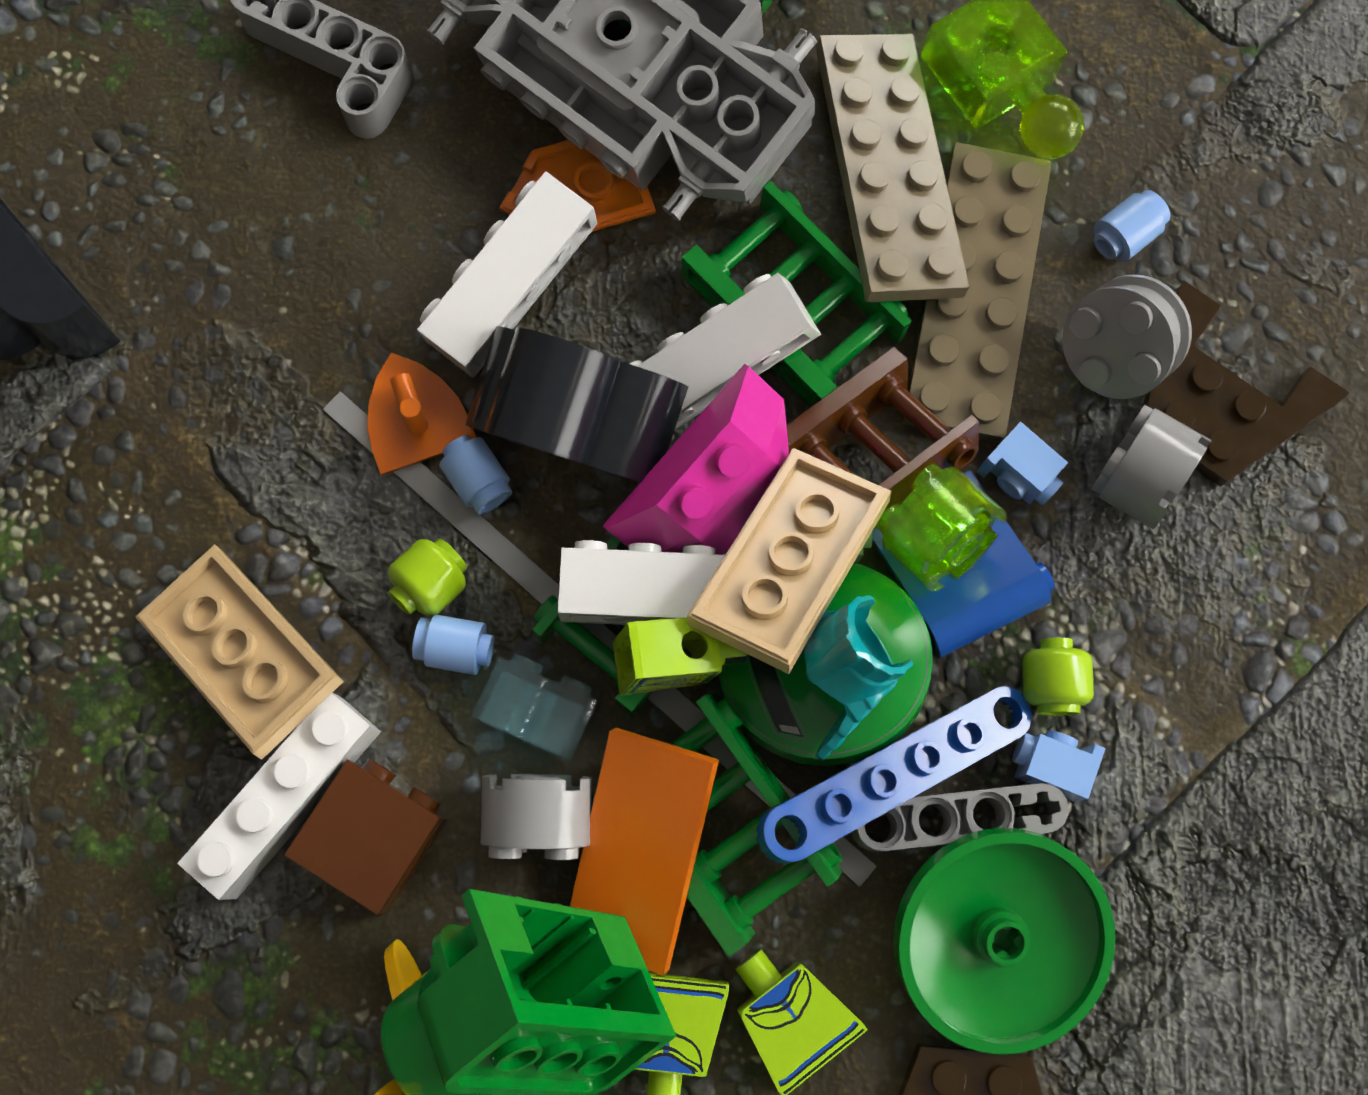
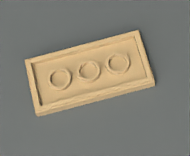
M793 448L688 613V625L789 674L890 502L891 491Z
M215 544L136 616V619L252 754L261 760L344 682Z

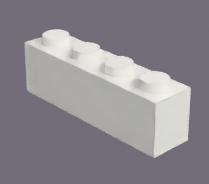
M546 171L537 182L530 181L523 187L515 202L517 207L505 222L498 220L489 229L484 238V248L474 260L467 259L459 266L452 278L454 285L442 299H434L421 315L420 322L422 324L417 330L424 340L472 378L484 366L496 326L514 329L598 224L594 207Z
M776 273L772 277L770 274H766L756 278L744 288L743 292L745 295L730 305L724 303L711 308L701 316L700 325L686 334L679 332L669 336L658 345L657 349L659 352L646 361L638 360L630 363L631 365L661 374L689 386L675 429L700 414L744 364L748 365L757 375H760L821 335L791 283L781 274Z
M576 541L574 548L562 547L558 600L560 621L626 625L628 622L686 618L725 555L715 554V548L703 545L683 547V553L661 552V546L652 543H632L629 545V550H608L607 544L601 541Z
M331 693L296 727L177 864L218 900L237 899L312 813L346 760L356 762L382 731L343 698Z

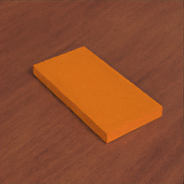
M614 728L609 731L591 810L590 845L583 847L570 907L624 916L648 971L664 976L670 970L719 759L620 728Z

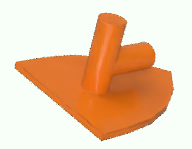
M392 352L376 377L368 404L367 429L372 452L381 476L442 455L443 449L450 442L461 436L468 435L470 439L476 438L474 429L465 426L468 414L459 397L444 380L420 363Z

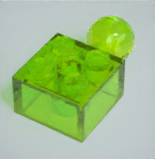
M971 0L930 25L920 57L976 130L1012 107L1017 106L1023 114L1020 121V137L1026 149L1033 155L1042 159H1058L1072 152L1079 144L1084 132V118L1078 105L1066 96L1058 94L1046 95L1042 90L1054 82L1068 51L1028 0Z

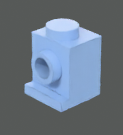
M1020 421L976 472L985 478L991 471L998 477V485L1009 496L1017 500L1022 498L1028 504L1035 499L1043 506L1062 486L1063 482L1056 476L1068 462Z
M1047 730L1046 736L1043 734L1033 736L1025 733L1019 738L1012 758L1014 763L1019 764L1014 778L1028 784H1051L1060 789L1066 799L1073 802L1089 799L1106 748L1094 744L1078 749V740L1053 730Z

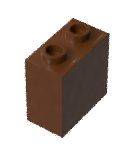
M368 758L362 766L347 759L284 855L376 915L388 914L444 827L447 819L436 813L441 803L416 787H413L410 793L406 794L393 786L391 782L396 775L377 762Z

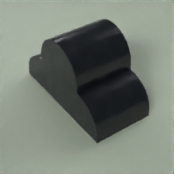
M0 198V360L22 356L40 343L58 355L73 359L95 357L118 344L121 340Z
M496 326L465 426L642 483L646 475L669 449L689 386L555 336L521 327H516L513 330Z

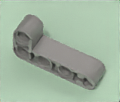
M231 0L245 31L250 36L342 79L336 92V98L351 133L357 137L368 139L384 132L412 83L411 69L400 40L317 0ZM307 24L305 27L301 29H295L300 25ZM343 44H351L345 49L337 50ZM385 64H395L393 67L386 70L379 69L381 66ZM361 104H371V106L365 110H355L356 107Z
M856 762L845 764L844 769L855 764ZM1042 783L913 797L884 813L890 823V833L883 842L871 840L866 834L865 825L852 831L851 834L859 847L873 852L949 844L962 836L984 830L975 823L973 818V809L980 800L990 803L995 810L996 821L990 829L1013 828L1014 826L1017 829L1045 834L1056 831L1065 824L1069 805L1060 789L1051 784ZM1035 802L1045 804L1047 807V814L1041 816L1014 817L1015 811L1013 807L1029 805ZM926 806L936 808L942 815L943 827L936 836L926 834L920 827L919 815Z

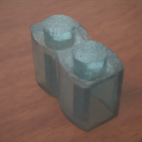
M514 654L511 662L499 657L471 717L489 727L571 763L597 706V700L588 697L592 688L564 675L560 683L547 679L540 675L543 669L542 665L521 655Z

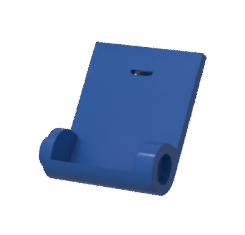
M971 470L922 493L872 531V543L902 590L906 592L920 611L930 635L932 655L937 659L1051 603L1050 591L1054 590L1055 584L1049 570L1042 562H1034Z

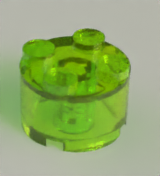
M932 464L926 467L913 483L915 490L911 492L901 505L895 504L888 508L880 517L876 527L883 534V546L930 591H937L945 587L939 579L949 573L958 579L983 557L998 537V534L991 528L996 518L1005 523L1006 511L958 468L949 467L942 470L937 464Z

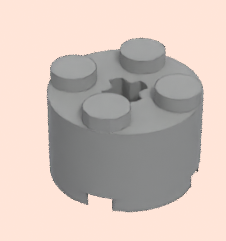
M1144 405L1091 490L1100 494V499L1154 530L1168 511L1166 509L1168 504L1178 496L1198 465L1211 439L1156 408L1153 410Z
M511 774V779L502 778V785H497V775L482 776L480 844L489 846L488 857L517 859L522 858V853L527 852V849H545V859H578L581 847L590 845L593 777L583 776L580 779V786H571V775Z

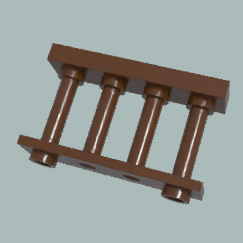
M895 347L786 425L789 454L795 448L852 473L828 449L845 436L854 435L894 472V474L879 484V486L890 490L891 496L890 502L873 530L952 470H961L966 467L976 456L979 445V420L973 415L951 430L907 391L909 389L908 359ZM885 406H893L934 444L911 460L868 419Z

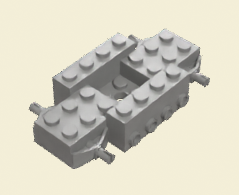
M442 0L441 3L444 10L430 28L426 30L435 41L444 45L460 22L463 23L466 20L469 23L491 25L474 47L483 64L480 70L481 73L496 87L503 91L506 89L517 97L535 116L542 120L545 118L557 127L562 135L580 149L585 148L596 156L601 164L621 179L624 177L642 191L649 185L672 155L681 175L678 178L681 185L662 208L677 221H680L682 215L696 197L700 198L701 195L708 198L751 204L761 192L763 186L771 179L812 126V117L815 115L814 97L803 79L799 68L802 60L813 46L817 44V40L811 33L807 36V30L800 28L798 34L784 51L779 48L776 52L756 46L764 36L760 0ZM623 19L629 22L631 30L624 39L612 41L604 36V30L611 21Z

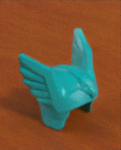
M869 595L864 597L857 596L850 604L838 610L825 611L804 647L806 676L812 685H817L844 705L843 711L822 741L815 755L822 761L843 743L845 738L859 725L860 721L896 686L897 679L905 675L906 671L913 666L911 659L903 663H892L882 641L866 621L870 608L875 604V599Z

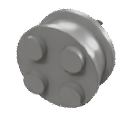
M1123 275L1107 281L1095 291L1082 298L1072 308L1063 328V351L1070 369L1085 387L1105 397L1130 399L1150 392L1181 365L1190 348L1192 326L1190 316L1183 301L1169 286L1149 276Z

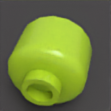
M438 538L433 542L428 539H419L389 565L387 573L394 587L388 591V595L408 615H411L415 610L426 616L437 615L464 590L466 579L463 572L467 569V565L461 556L444 540Z
M1060 637L1041 639L1040 649L1031 650L1024 655L1022 660L1023 696L1029 705L1037 707V714L1043 716L1080 715V707L1089 704L1094 696L1092 656L1082 649L1073 648V639Z

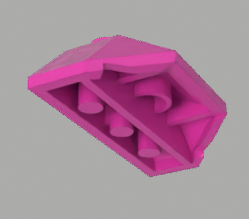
M744 364L646 475L642 483H639L603 524V527L628 548L632 543H652L660 545L661 552L683 553V547L703 545L715 548V554L723 555L735 541L789 455L784 399L748 365Z

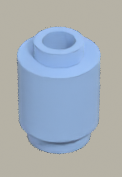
M1151 190L1131 194L1095 223L1094 243L1097 250L1107 259H1115L1119 262L1128 261L1164 232L1165 224L1170 220L1169 208L1165 201Z
M464 435L453 440L443 449L442 453L445 457L441 460L439 467L466 507H473L478 515H482L497 508L512 495V490L508 486L509 476L482 437L470 439L468 435Z
M436 614L432 619L421 617L414 634L412 655L413 659L424 661L426 667L477 675L481 665L487 667L490 665L495 637L494 635L487 634V625L483 622Z

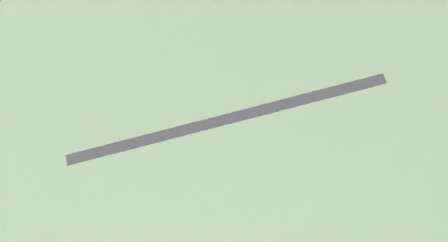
M340 391L323 410L373 454L367 429L368 415ZM421 462L394 471L399 478L541 604L551 595L559 599L558 583L481 515H478L472 507H466L461 498ZM580 623L613 650L612 642L617 636L604 624ZM676 688L654 691L648 698L685 732L706 718V715ZM720 735L703 746L714 758L719 759V762L727 769L738 762ZM777 778L790 798L796 795ZM752 780L745 784L769 806ZM842 837L833 842L842 857V861L838 865L843 873L860 887L877 866L847 839Z

